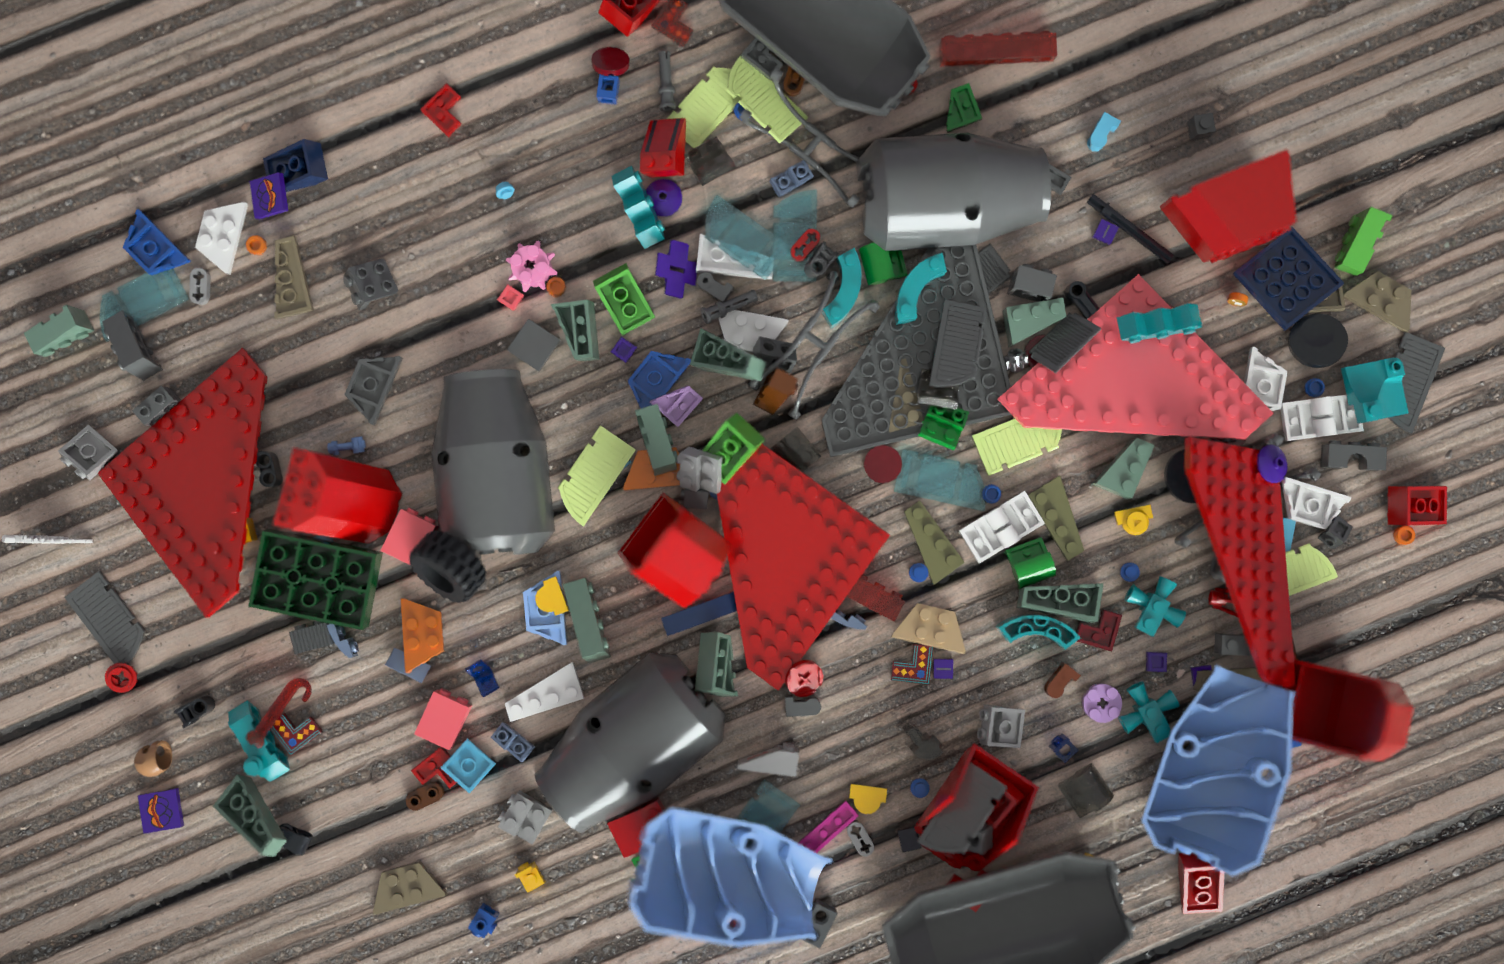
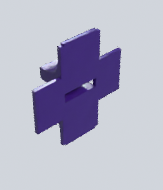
M670 240L668 254L657 252L655 276L665 278L664 294L682 299L685 283L696 286L697 263L687 260L689 245L676 240ZM670 269H674V270L684 269V271H683V273H681V272L673 271V270H670Z

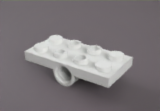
M1347 395L1282 403L1280 409L1285 441L1364 431L1363 423L1357 424L1354 406H1349Z
M1023 491L958 531L980 564L999 551L1015 544L1022 537L1045 523L1027 493Z

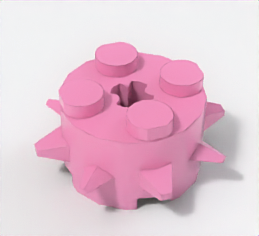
M537 241L534 245L527 246L519 243L518 250L511 258H506V261L511 264L513 272L508 278L509 281L518 279L522 283L524 292H527L531 286H539L543 290L546 289L545 282L548 281L549 276L557 275V271L552 268L550 261L555 256L554 252L545 254L541 249L540 241ZM531 263L534 264V268L532 270L528 268L529 264Z

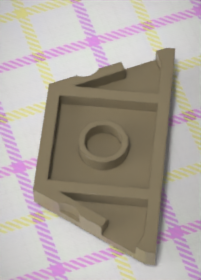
M1377 271L1343 293L1344 298L1402 332L1410 330L1411 289Z
M421 861L385 870L381 873L373 915L446 896L447 891L441 888L436 882L437 879L427 871V868Z

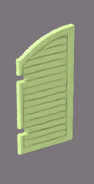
M740 56L731 69L726 91L733 98L739 96L741 99L738 103L744 109H748L752 113L751 116L763 128L769 126L771 128L769 133L781 143L802 123L782 101L774 83ZM786 96L793 108L807 120L808 116Z
M713 66L706 74L710 79L707 82L702 79L678 105L681 109L679 114L673 111L667 117V119L686 118L685 142L695 151L741 99L739 96L733 98L726 91L731 72L729 68H715Z
M1016 419L975 434L972 438L987 475L990 476L1002 471L1001 464L1006 463L1007 467L1010 468L1042 455L1041 448L1046 447L1047 452L1059 448L1058 443L1062 429L1024 428Z
M601 425L592 437L596 441L594 446L588 443L567 473L572 477L568 482L563 479L558 486L561 498L568 512L583 527L636 451V449Z
M1310 543L1298 547L1300 553L1295 554L1294 550L1286 552L1289 596L1338 577L1329 559L1319 550L1312 547Z

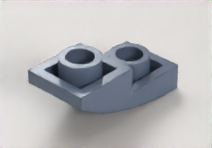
M805 160L789 167L787 171L771 178L769 182L777 196L781 197L814 176Z
M837 609L831 619L847 627L866 630L867 628L864 625L866 620L858 614L855 617L850 615L845 620L844 617L846 615Z
M328 624V631L343 654L348 658L358 656V644L353 640V637L345 639L346 632L344 626Z
M396 648L392 650L385 663L387 667L419 683L423 682L431 667L424 663L414 668L410 673H406L404 652Z
M504 722L501 723L491 736L500 747L508 750L520 762H524L535 748L528 740Z

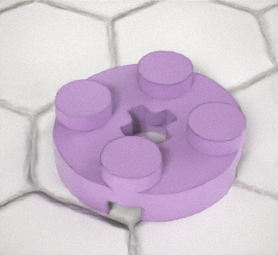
M1098 683L1092 685L1084 693L1082 707L1089 718L1096 722L1106 723L1119 717L1122 699L1115 688L1107 684ZM1100 698H1103L1104 701H1107V704L1104 705V708H1101V706L1097 705V702H1100L1101 700Z

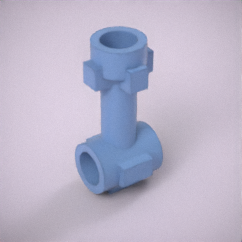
M362 436L351 438V442L338 444L337 441H331L327 445L330 455H340L339 451L352 449L353 453L365 452L364 448L366 447Z

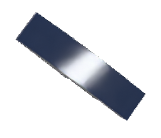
M734 592L662 617L661 620L667 636L737 611Z

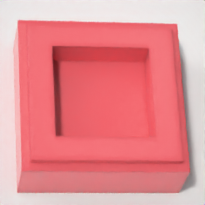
M507 284L497 300L514 311L524 295Z

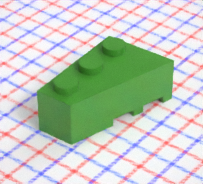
M1373 207L1353 215L1349 221V231L1342 239V249L1335 257L1336 264L1334 268L1354 276L1363 273L1375 251L1373 246L1377 237L1382 238L1384 234L1381 232L1385 221H1390L1393 215Z

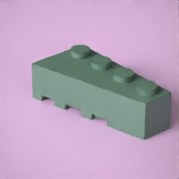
M700 328L690 365L708 372L761 381L766 362L719 336Z
M582 578L563 584L582 658L590 664L611 657L609 643L603 631L604 624L598 615V611H600L597 600L594 601L593 598L595 591L592 582Z
M237 774L213 807L261 855L275 856L287 840L252 778Z

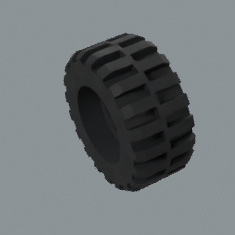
M442 531L427 533L411 551L409 556L410 566L417 573L419 579L423 580L424 584L433 589L435 593H439L442 597L448 598L452 602L461 603L468 601L486 578L485 566L481 563L480 558L475 555L474 551L470 550L465 543L460 542L456 537H452L450 534L443 533Z

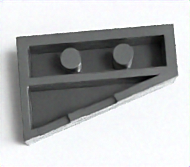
M122 310L102 321L105 328L104 333L112 343L110 347L119 359L117 363L123 371L126 370L144 381L163 370L162 366L156 364L152 359L151 355L154 354L152 349L147 350L143 342L145 337L132 316Z

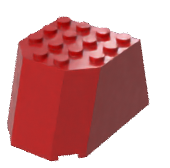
M1289 150L1280 151L1190 187L1191 192L1181 197L1178 194L1174 195L1160 205L1163 213L1203 263L1210 261L1212 264L1221 259L1230 258L1239 252L1242 253L1250 250L1257 245H1263L1284 234V232L1291 230L1290 226L1297 222Z
M662 492L617 553L633 574L685 608L698 599L702 593L705 594L711 587V581L714 577H718L721 574L732 544Z
M1294 660L1295 687L1282 686V689L1295 693L1292 703L1291 740L1352 758L1384 761L1406 747L1414 707L1400 683Z

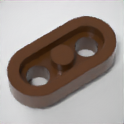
M790 66L783 83V90L788 96L794 97L800 94L805 79ZM795 85L796 89L791 90L789 86Z
M431 782L409 793L406 797V805L413 811L427 807L443 797L444 788L438 782ZM430 790H434L436 795L432 796ZM413 798L418 799V804L413 803Z

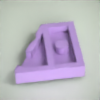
M687 385L655 398L650 403L652 405L658 404L660 412L679 427L703 398Z

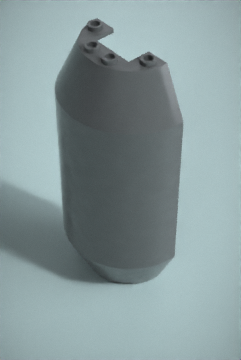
M718 0L725 13L836 106L886 117L892 109L896 110L902 101L900 99L903 95L908 96L914 88L912 84L930 66L927 63L931 56L911 15L893 0Z
M1063 851L918 892L881 924L892 964H1104L1134 938V922L1132 918H1128L1124 913L1122 907L1124 899L1121 892L1118 893L1117 886H1119L1117 873H1120L1118 864L1111 859ZM982 904L977 912L970 909V907Z

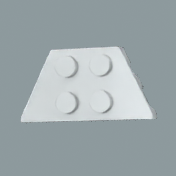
M245 202L204 211L195 246L197 250L229 275L232 271L248 204Z
M733 310L728 312L724 318H718L724 340L746 352L752 353L759 336L776 340L788 324V319Z
M1251 347L1244 383L1271 411L1279 410L1282 406L1287 371L1281 366L1276 365L1269 357L1259 353L1256 347Z
M1288 477L1282 480L1287 518L1316 528L1327 529L1332 523V519L1341 512V507L1351 500L1349 496Z

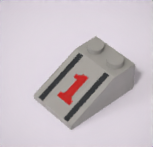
M784 742L783 745H776L739 758L737 769L796 777L799 757L798 747H794L795 744Z

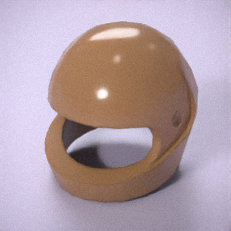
M155 741L151 746L146 745L142 747L134 758L135 769L145 777H154L161 774L171 766L172 749L166 741ZM159 745L164 749L163 756H159L156 752Z

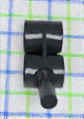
M258 451L256 465L260 468V483L265 487L280 486L283 482V476L277 455L272 452ZM268 455L269 463L265 465L264 458ZM270 474L274 476L272 483L268 480Z

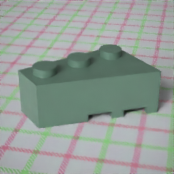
M587 299L551 304L574 359L578 361L598 360L599 350L594 302Z
M1139 438L1130 439L1098 478L1092 482V485L1125 499H1132L1155 445Z
M720 632L701 633L695 691L720 697L738 696V691L734 690L733 682L736 675L735 672H732L731 660H734L731 635Z

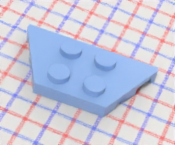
M556 571L523 592L526 631L538 634L546 639H551L562 645H567L565 613L555 616L554 611H542L537 606L535 600L537 591L544 586L543 581L555 576L562 590L561 571Z

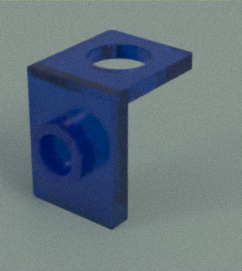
M480 659L465 669L474 678L482 697H486L500 688L491 667ZM482 666L481 669L473 671L474 668Z
M1063 733L1054 737L1048 746L1064 763L1078 751L1070 742V739ZM1066 744L1069 745V754L1062 755L1059 750Z

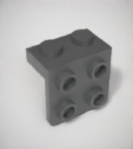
M384 259L349 267L343 276L344 284L349 288L352 302L354 305H357L358 310L365 309L371 301L395 295L398 292L396 283Z

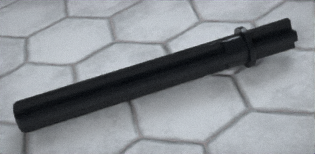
M1092 194L1086 203L1099 212L1098 215L1102 214L1165 263H1169L1173 259L1174 255L1118 213L1109 205V202L1105 203L1095 194Z

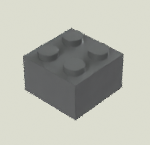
M1029 264L1019 265L1012 272L1007 294L1035 302L1049 300L1052 298L1057 275L1052 274L1053 271L1048 269H1041L1040 271L1034 269V266Z

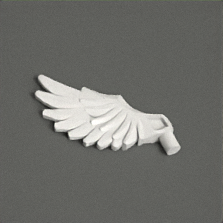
M2 536L3 543H93V539H69V537Z

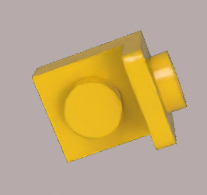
M535 861L530 864L528 862L523 863L518 867V871L515 874L516 878H520L527 893L546 882Z

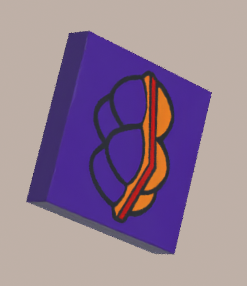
M278 172L250 181L255 219H263L288 211L283 173Z
M178 788L138 795L143 834L184 826Z

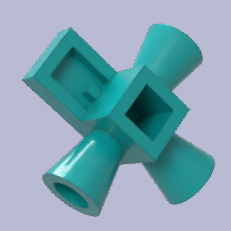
M1159 576L1155 594H1146L1134 584L1129 588L1124 601L1140 605L1139 610L1142 611L1134 628L1154 637L1163 618L1176 628L1180 627L1186 617V611L1170 607L1171 602L1166 600L1177 586L1176 583Z
M1143 681L1128 687L1126 691L1137 704L1132 706L1135 712L1118 717L1125 732L1129 734L1142 723L1146 725L1155 743L1168 738L1171 728L1162 712L1180 707L1174 693L1168 690L1159 699L1155 700L1148 697Z

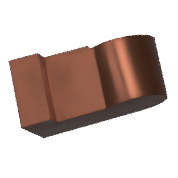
M1061 662L1045 683L1044 691L1052 698H1059L1063 695L1064 688L1071 679L1077 681L1081 675L1066 663Z

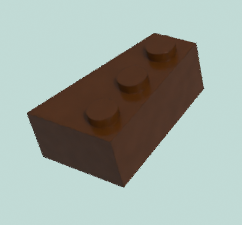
M776 368L766 377L752 405L773 415L789 396L795 394L799 386L796 384L798 379Z

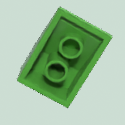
M627 263L593 281L597 293L622 335L655 318Z
M736 413L725 421L702 451L722 457L721 482L725 485L759 448L765 438Z

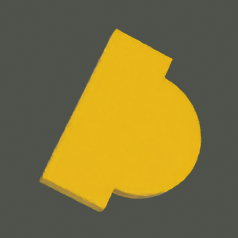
M1151 504L1114 512L1117 525H1122L1123 529L1131 535L1144 533L1149 526V519L1153 518Z
M555 576L543 581L544 586L537 591L535 597L537 606L545 612L554 611L555 616L569 611L557 577Z
M851 784L849 798L854 799V805L859 812L872 814L878 810L881 802L886 803L887 788Z

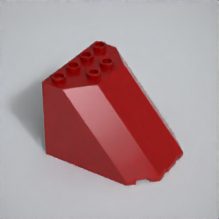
M293 447L273 525L370 544L390 532L397 517L400 506L399 502L403 493L394 481L391 472L387 469L317 451Z
M974 743L963 753L914 828L921 837L934 815L955 798L966 770L973 760H977L1011 782L1026 797L1002 825L993 829V847L982 855L970 850H966L965 853H945L921 845L953 868L961 869L962 866L969 867L971 871L979 872L1019 842L1039 787Z

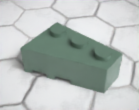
M1058 298L1010 306L1003 309L1008 347L1067 317L1064 299Z
M65 305L62 307L63 312L58 315L56 313L49 316L51 320L46 323L40 322L26 331L24 335L33 354L47 357L54 354V351L59 348L70 346L71 342L77 339L81 340L88 337L89 333L93 332L94 329L85 310Z
M658 404L635 410L654 475L657 476L676 470L678 456L676 451L672 452L671 445H673L671 435L666 433L665 428H668L665 417H661Z

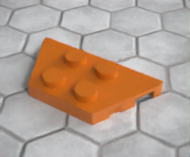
M672 447V452L676 451L678 456L679 451L676 447ZM639 450L623 490L679 486L680 481L677 480V473L680 470V464L676 462V470L655 476L647 450Z
M402 598L401 614L405 672L410 673L414 668L444 652L442 613Z

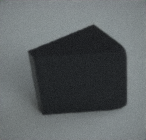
M914 827L897 831L903 853L921 849V844L917 842L919 836Z

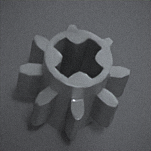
M1011 349L1007 352L1008 356H1004L1006 369H1009L1011 372H1020L1024 369V365H1028V356L1021 349Z

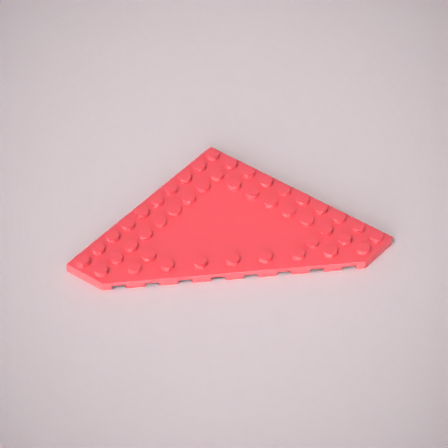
M1139 274L1087 319L1099 326L1101 330L1057 373L1037 363L997 399L1024 428L1069 429L1073 431L1108 433L1122 432L1126 434H1153L1161 436L1175 435L1214 439L1245 440L1274 414L1196 333L1168 335V337L1163 339H1144L1137 343L1121 340L1117 323L1118 317L1132 312L1144 314L1158 308L1172 309Z

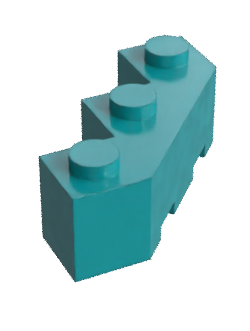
M631 165L612 175L613 186L623 200L624 211L634 224L635 235L644 249L664 240V224L655 213L653 208L654 202L650 195L646 193L640 172H635Z
M1190 303L1172 309L1158 308L1144 314L1132 312L1117 318L1121 340L1129 341L1130 343H1137L1150 338L1163 339L1168 337V335L1181 333L1188 335L1195 333V329L1202 327L1198 305Z
M247 700L228 712V725L242 745L244 752L248 757L257 756L262 759L264 769L259 774L261 778L264 777L271 782L290 770L287 755L276 747L274 734L262 724L260 711L257 707Z

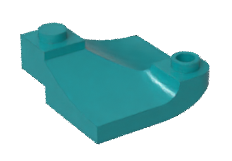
M1393 357L1341 368L1349 406H1354L1357 424L1409 413L1402 384L1405 371L1400 359Z

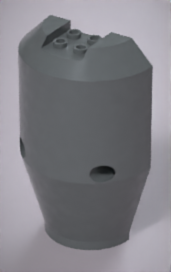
M972 133L878 138L871 143L856 162L858 181H863V190L867 191L862 214L864 235L884 251L976 245L1038 222H1046L1049 215L1051 174L1047 155L1041 147L1032 148Z
M488 369L445 376L443 378L444 388L431 451L439 531L448 533L452 537L459 539L460 542L465 543L470 550L474 551L478 558H481V554L495 553L494 549H498L499 553L513 551L514 555L539 552L555 532L547 445L521 381L520 371L514 369ZM529 446L530 453L524 456L522 450L524 447ZM447 456L450 457L448 463L446 461Z
M649 652L578 712L543 766L535 772L536 783L548 803L577 832L584 833L592 826L652 801L723 741L726 713L714 699L707 704V697L704 693L695 691L694 681L689 676H684L689 669L677 654ZM593 717L598 718L601 722V725H595L593 723ZM642 780H649L651 784L645 785Z

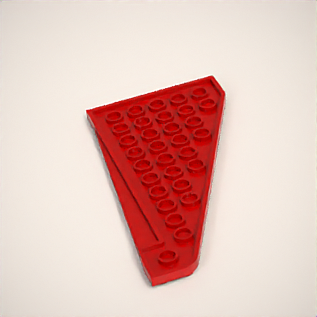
M1193 437L1185 438V471L1258 674L1263 682L1268 685L1295 687V655L1293 653L1280 482L1269 483L1261 476L1257 466V457L1260 451L1258 449Z

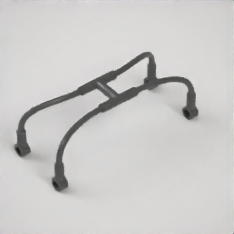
M776 68L770 78H772L779 96L791 113L808 131L815 135L804 151L786 139L782 143L788 146L802 160H805L812 168L817 169L832 184L848 206L854 207L860 198L853 194L849 199L834 179L809 155L819 142L822 141L831 149L834 148L839 153L856 162L859 157L836 145V142L812 123L807 122L793 108L779 85L783 72ZM748 109L742 112L739 118L743 123L773 137L769 133L770 130L749 121L752 113Z
M830 271L826 277L830 282L814 316H811L791 343L792 346L787 352L765 370L762 375L763 379L790 356L795 348L799 347L805 338L821 349L814 358V362L802 382L794 408H791L788 412V415L795 420L801 415L798 412V408L813 371L817 365H820L834 346L842 331L867 309L876 313L880 308L876 300H871L850 316L836 332H833L826 343L812 334L810 331L818 321L817 318L828 301L833 285L840 278L836 271ZM750 380L747 384L755 391L761 386L757 380Z
M1273 433L1271 437H1267L1262 441L1257 449L1261 450L1266 444H1273L1278 447L1282 443L1283 438ZM1312 467L1309 471H1304L1289 478L1294 480L1310 478L1316 481L1321 476V473ZM1203 518L1177 536L1174 540L1175 544L1187 548L1192 542L1186 536L1204 524ZM1214 554L1210 573L1214 579H1219L1225 583L1221 569L1218 572L1215 571L1217 557Z

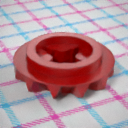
M117 662L107 669L105 682L115 692H128L137 683L138 673L135 672L133 666L127 665L126 662ZM122 671H124V677H126L127 679H124L121 682L120 677H118L117 675H120Z

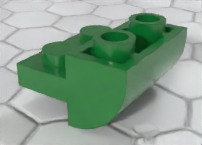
M874 242L859 248L868 286L908 276L902 250L884 251Z
M933 397L922 421L918 436L955 450L969 412Z
M1042 537L1005 550L1019 589L1056 576L1051 553L1048 552Z

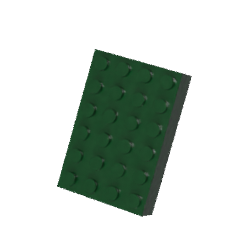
M274 529L263 530L248 607L363 630L369 627L383 552Z

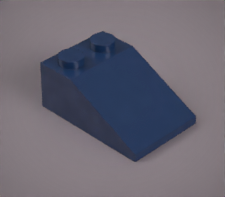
M302 139L263 158L266 176L278 172L283 173L286 192L315 186L328 180L322 147L319 142Z

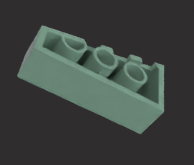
M1104 583L1024 587L1019 589L1016 608L1090 623L1097 622Z

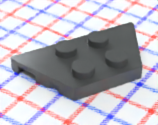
M400 356L359 359L345 396L366 417L371 425L375 426L402 362L403 358Z

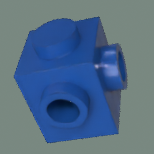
M483 903L468 929L471 930L474 936L485 938L487 933L492 934L497 926L495 920L499 912Z

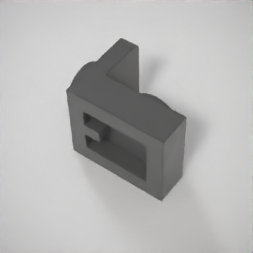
M1340 516L1332 519V523L1325 532L1319 535L1318 539L1331 549H1335L1345 543L1353 526Z

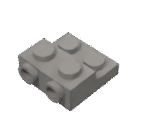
M87 425L59 449L58 452L62 456L60 460L68 467L70 465L75 467L76 470L74 472L81 479L86 477L88 480H91L104 468V464L118 453V450L91 426Z
M689 446L679 453L677 463L680 464V470L677 473V480L680 481V487L695 492L703 489L715 494L721 491V456Z
M984 705V708L979 713L980 720L982 721L981 728L977 731L979 743L986 746L1021 748L1025 710L1021 708Z
M519 790L516 795L512 794L507 804L510 806L507 812L503 810L497 820L500 822L498 827L514 837L517 835L533 845L553 809Z

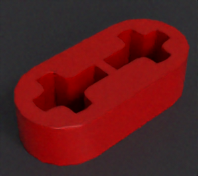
M808 229L796 241L790 253L793 260L803 261L820 242V233L817 230ZM809 234L812 236L813 234H815L816 241H811L807 245L806 242L809 238L807 235ZM804 246L803 256H795V249L799 250Z

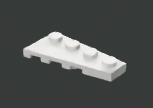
M700 234L696 266L697 273L708 272L710 274L772 280L773 258L752 251L748 252L740 247L730 246L723 243V241L713 240Z
M571 662L506 702L505 707L510 722L584 699L574 662Z

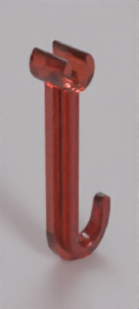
M294 679L284 687L255 730L247 733L246 740L250 745L254 743L257 749L264 745V737L299 688H306L302 701H308L312 693V687L306 679Z

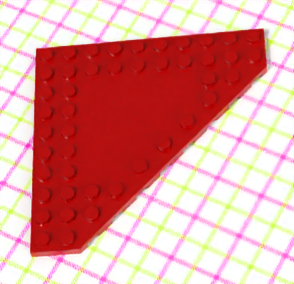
M241 348L97 473L204 616L208 618L239 592V575L243 567L244 556H242L243 545L246 544V522L250 514V492L253 491L255 477L253 470L254 464L257 462L258 448L256 447L261 432L262 422L260 418L265 402L264 388L268 376L244 348Z
M762 443L725 485L721 482V491L717 494L724 538L732 544L728 554V562L747 668L779 691L785 682L789 668L802 659L891 534Z

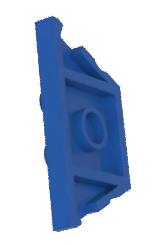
M136 210L135 214L137 216L134 225H131L129 228V235L125 239L123 248L148 274L155 275L191 261L142 210Z
M651 351L628 379V383L640 408L651 406V400L667 394L688 368L691 359Z

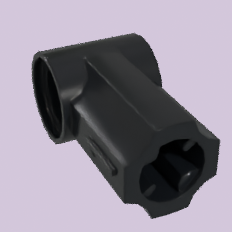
M1075 281L1066 287V298L1074 303L1085 319L1100 309L1086 291L1084 283ZM1072 287L1078 288V296L1072 293Z

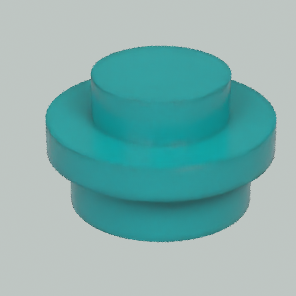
M251 756L245 760L243 768L247 775L257 776L263 771L264 763L261 758Z

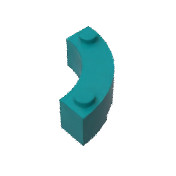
M855 248L838 256L836 260L841 274L840 290L835 299L822 310V314L830 328L838 325L848 315L860 291L862 273L860 260Z
M943 253L925 259L906 277L895 303L896 325L912 322L917 319L916 307L921 290L930 281L944 276L947 272Z
M1038 614L1013 616L995 626L1009 643L1028 635H1042L1050 638L1060 648L1066 650L1081 638L1063 622Z

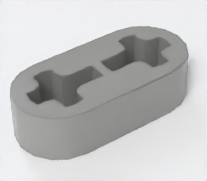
M195 268L190 273L189 296L191 301L198 305H205L210 300L211 277L209 272L202 268ZM200 273L204 275V278H201L200 280L197 279V276H200ZM202 293L204 296L200 300L196 298V295Z
M854 820L847 826L848 836L860 855L870 856L874 851L873 842L863 824L858 820ZM852 826L860 827L859 833L861 836L857 837L855 832L851 833ZM862 839L864 840L865 844H870L868 846V851L860 849L862 848V844L860 842Z

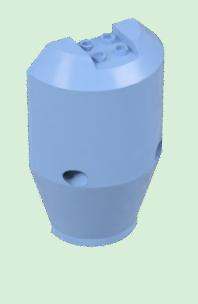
M1215 665L1212 675L1171 730L1141 819L1155 847L1171 853H1175L1176 848L1186 854L1194 852L1198 855V858L1208 861L1214 869L1233 876L1261 863L1291 773L1292 703L1295 695L1294 692L1268 685ZM1189 740L1188 747L1183 749V742ZM1268 768L1267 776L1262 777V770Z
M668 808L643 827L639 836L642 845L639 852V864H637L635 870L636 878H632L629 881V905L645 931L738 947L802 938L816 939L812 923L814 891L822 868L826 863L832 862L831 858L822 857L760 824L675 808Z

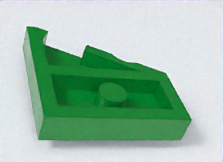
M969 83L950 91L947 133L982 120Z

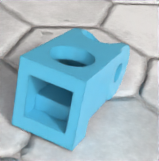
M1104 112L1087 141L1088 148L1094 152L1101 150L1107 143L1108 133L1110 131L1114 132L1121 120Z

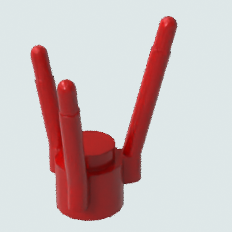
M1215 588V590L1210 591L1208 604L1212 605L1213 609H1218L1238 617L1236 612L1222 607V605L1225 606L1227 603H1233L1232 599H1229L1227 594H1224L1229 593L1228 588Z

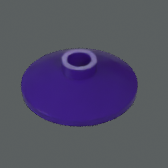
M656 180L646 189L647 195H650L654 202L653 208L655 213L659 217L673 215L682 204L681 190L671 180ZM664 193L667 196L665 199H660V194Z
M1266 445L1259 451L1257 466L1261 476L1269 483L1281 482L1285 478L1288 469L1287 459L1283 451L1274 445Z

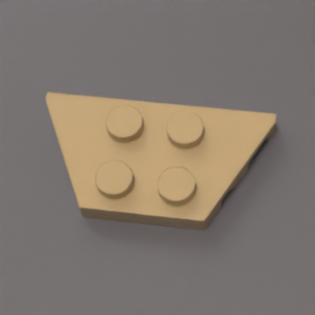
M917 603L892 634V638L960 654H965L966 651L955 612Z

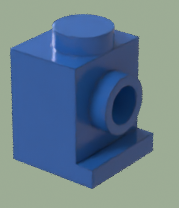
M599 74L596 96L598 102L617 105L620 84L618 76H614V74H609V76ZM612 87L613 89L612 91L606 90V88Z

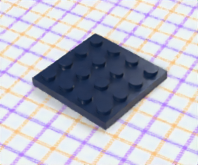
M1293 227L1233 273L1284 331L1345 284Z

